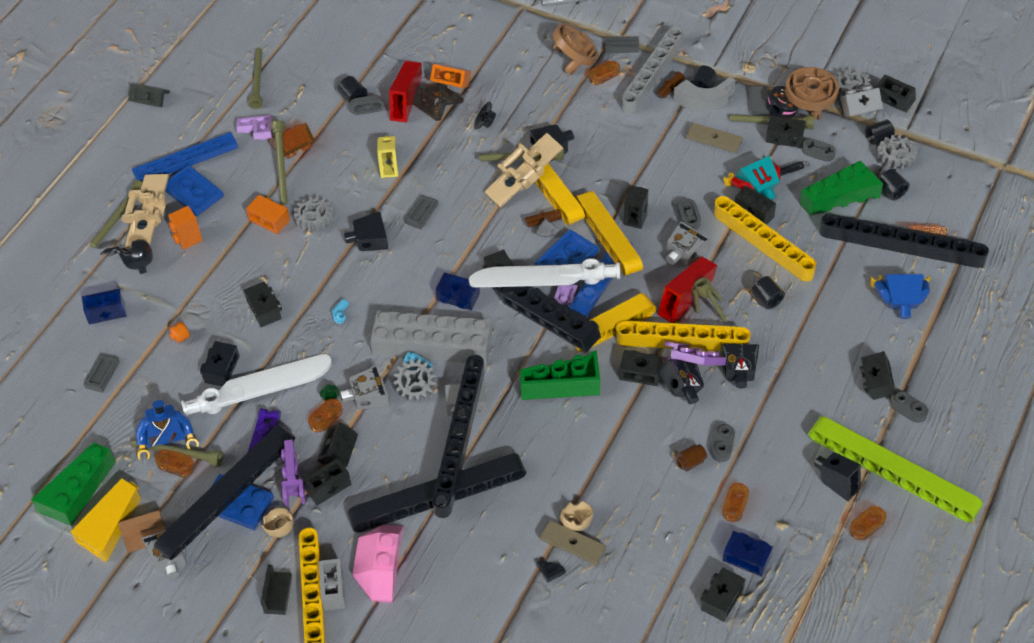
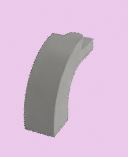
M730 76L718 86L706 89L697 87L686 79L674 88V101L694 111L720 109L728 104V96H732L735 92L736 80Z

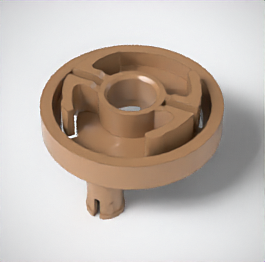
M563 23L559 24L553 31L552 36L555 43L552 47L557 52L559 51V53L563 51L571 58V61L564 68L567 73L573 75L580 65L590 66L598 58L595 44H593V41L585 32H580L576 28Z
M804 67L793 71L788 76L785 86V94L788 100L798 108L811 111L810 115H814V120H817V116L818 120L821 119L822 110L834 104L839 91L837 79L830 72L817 67Z

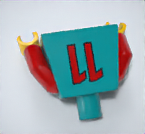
M769 155L741 168L736 177H734L733 173H729V178L723 177L724 185H733L741 190L747 185L770 200H774L777 196L773 189L779 184L781 168L772 161V157Z

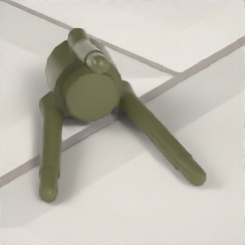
M698 279L694 283L695 288L692 289L696 313L700 312L698 295L702 298L709 297L723 322H726L727 319L713 294L719 301H722L721 296L712 286L709 279Z

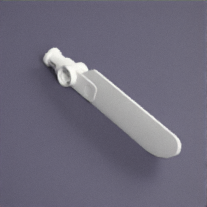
M587 259L582 264L491 267L472 274L469 277V284L472 287L572 285L579 280H584L587 284H596L605 278L620 279V263L605 265L604 262L599 263L596 259Z
M320 354L231 379L220 390L208 388L203 391L202 395H198L196 399L182 400L183 412L187 417L197 412L216 414L221 411L222 407L314 381L329 370L332 365L331 358L327 354Z

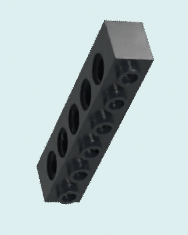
M516 286L504 287L499 291L505 305L584 352H587L601 338L599 326L595 321H589L581 313L570 310L566 304L558 303L552 296H546L538 288Z

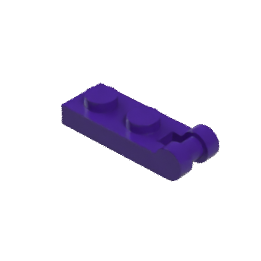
M260 408L248 452L279 424L281 411L274 410L271 412ZM266 419H272L271 423L266 422Z

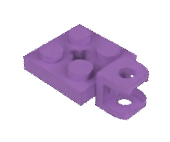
M665 342V345L673 347L671 357H663V361L678 359L700 365H725L726 357L719 356V352L702 351L703 349L696 347L689 348V344L680 342Z
M285 440V449H281L282 461H284L282 472L285 479L282 482L283 501L285 506H289V496H300L301 504H306L305 487L303 480L299 479L298 459L293 440Z

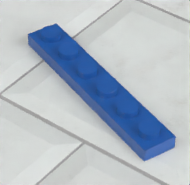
M229 132L132 169L136 180L143 182L145 175L171 174L185 168L187 165L192 166L238 148V144L233 134Z
M608 252L605 253L600 261L604 262L605 265L615 264ZM605 278L596 284L585 283L569 306L570 310L579 312L584 318H587L613 278Z

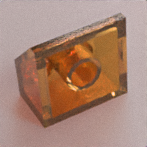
M306 122L297 124L285 130L282 134L284 157L286 156L287 159L296 155L295 151L299 149L304 151L312 147L311 143L315 142V139ZM275 136L267 139V141L276 151Z

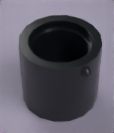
M702 65L696 69L690 82L700 88H712L717 79V74L713 68Z
M347 76L338 85V92L348 103L355 98L366 97L368 94L367 89L354 76Z
M896 169L885 171L879 178L883 183L882 191L893 201L904 196L910 186L909 182Z
M770 276L759 279L751 291L766 309H773L785 297V292Z

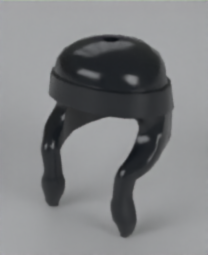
M144 239L132 241L130 251L116 246L107 248L100 254H108L107 257L119 254L127 268L139 270L140 274L147 273L146 266L153 260L152 249Z

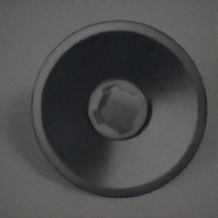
M490 101L479 111L474 123V129H480L482 126L489 128L492 125L496 113L491 110L492 103Z

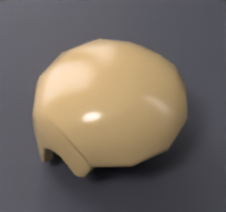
M581 501L578 505H573L570 502L561 510L560 520L564 527L573 531H582L590 526L594 510L591 505L584 501Z
M278 507L271 510L266 516H263L261 527L271 537H284L291 532L294 518L289 510Z

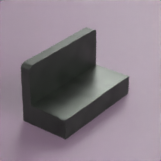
M130 84L128 101L163 107L164 94H170V90L141 84Z
M341 422L328 427L317 461L325 464L338 458L347 467L358 434Z
M272 564L267 565L261 605L264 614L286 615L292 574L275 572Z

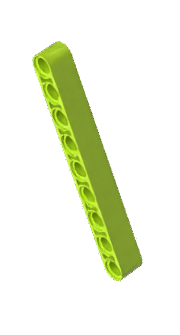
M819 417L808 432L813 441L861 464L865 469L965 522H973L983 506V502L977 496L827 417Z

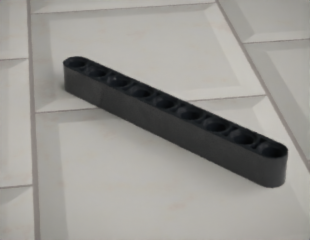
M825 214L821 219L820 234L829 239L974 268L983 267L989 253V248L985 244L835 214Z
M471 355L466 360L432 498L434 514L439 518L448 517L453 510L485 375L484 360L480 355Z
M280 424L276 425L156 540L154 548L169 560L176 558L281 456V449H285L284 441L293 440L294 442L295 436Z
M509 454L462 470L455 501L522 479L527 472L519 454ZM437 479L348 509L347 515L353 531L356 533L364 532L433 509L432 498Z

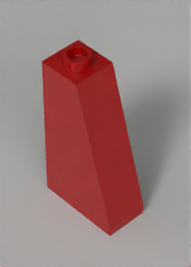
M405 61L389 90L390 121L407 123L422 79L421 62Z
M701 256L665 285L658 316L670 323H675L694 302V294L692 292V289L695 288L694 283L700 278H707L712 282L717 264Z

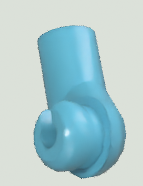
M342 299L332 309L333 320L338 324L344 323L346 319L344 310L349 306V302L345 299Z

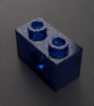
M445 272L436 287L437 301L471 311L480 295V287L470 286L469 279Z
M120 288L82 296L83 311L89 325L127 317L125 302Z
M733 531L724 550L723 562L763 577L772 556L773 546L763 540L753 539L745 533Z

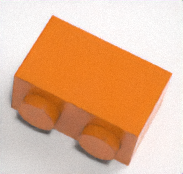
M436 63L432 66L430 81L466 88L469 85L471 70Z
M258 195L246 208L249 221L275 234H278L290 221L288 208L273 202L268 197L265 198Z
M189 206L168 215L170 220L168 226L171 232L174 233L171 236L176 245L179 244L184 250L203 241L197 219Z

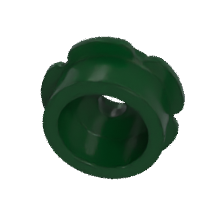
M328 384L320 391V397L327 403L336 401L339 396L336 385Z

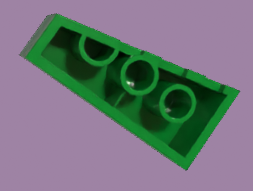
M860 160L802 189L799 204L812 216L831 211L834 207H846L849 203L857 201L862 203L866 202V199L880 198L883 183Z
M597 350L590 352V355L582 356L580 354L566 361L562 359L556 360L550 365L540 364L520 369L521 400L600 395V372Z
M93 442L31 499L37 512L72 526L116 463L111 449Z

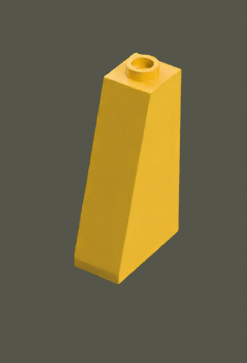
M121 478L71 530L75 542L106 563L122 535L118 522L130 519L141 500L138 486L132 481L127 482Z

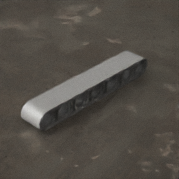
M672 26L668 29L622 96V110L624 113L634 114L637 112L682 47L683 29L681 27Z

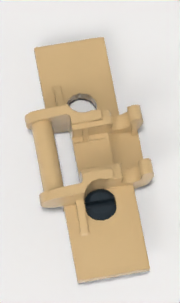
M548 133L539 139L529 150L520 143L518 148L501 164H497V167L503 174L485 193L501 208L519 190H527L544 174V167L563 150V147ZM524 152L522 157L525 161L516 170L512 167L506 169ZM541 155L539 161L535 162L533 160L534 156Z
M168 174L145 175L141 190L129 191L126 210L121 217L122 222L131 223L125 248H131L132 241L137 239H144L149 245L151 244L154 229L162 222L167 204L164 193L169 179ZM138 200L143 205L142 210H136L132 214L135 202Z

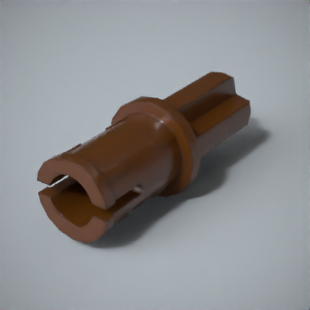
M675 72L670 79L665 81L664 85L657 91L659 98H666L684 80V75L681 72Z
M559 209L549 212L541 211L540 214L526 217L525 224L527 227L537 226L541 224L544 218L554 222L561 220L562 215Z

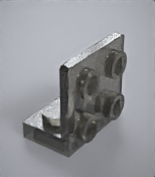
M427 84L418 87L413 105L435 121H441L446 105L460 104L464 102V99L459 96V93L447 88L446 84Z

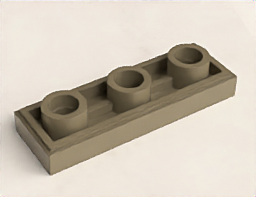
M692 123L686 139L733 153L738 152L743 141L741 136L697 123Z
M551 520L540 536L541 541L596 566L606 550V545Z

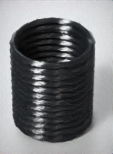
M886 119L867 126L865 134L871 144H876L884 141L885 137L890 139L891 135L894 136L895 129L891 121Z

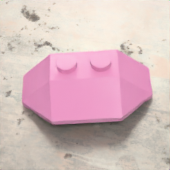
M381 525L358 537L352 576L371 601L393 603L404 526Z

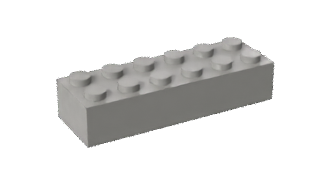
M377 311L370 341L372 354L405 358L408 352H415L426 360L466 363L467 358L471 355H480L484 360V364L487 365L492 325L491 320Z

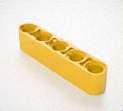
M548 163L544 167V174L534 183L555 210H560L562 220L567 226L584 219L585 213L583 208Z
M641 293L591 319L598 324L601 338L592 347L615 336L616 326L619 322H641L655 313L656 306L646 294ZM575 347L578 350V352H584L579 348Z

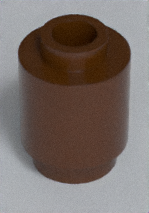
M698 444L677 453V466L686 472L695 468L707 459L706 450L702 445Z

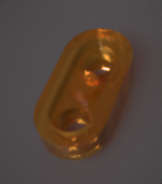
M607 61L589 71V81L592 84L599 85L618 76L620 73L619 63Z
M337 399L325 401L309 416L308 423L310 429L314 432L325 431L342 415L343 408L341 402Z
M163 450L155 457L158 469L170 474L187 477L195 469L192 458L177 452Z
M734 483L729 487L722 509L723 517L729 522H737L743 517L749 497V489L746 485Z
M878 506L869 507L851 522L849 529L851 536L856 540H866L885 524L886 512Z

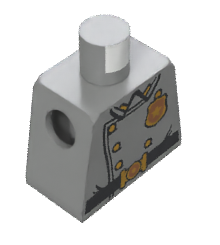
M680 222L667 241V262L671 265H674L677 261L685 265L691 264L709 250L710 238L687 224Z
M378 365L349 378L351 389L340 391L343 403L355 400L358 410L389 406L388 395Z
M165 531L142 537L157 573L165 572L168 579L178 577V568L187 564L186 548L176 558L169 560L154 548L156 540Z

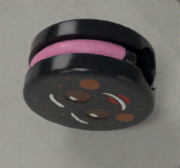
M776 86L771 90L766 100V107L769 112L774 116L793 117L798 107L793 105L786 97L785 86Z

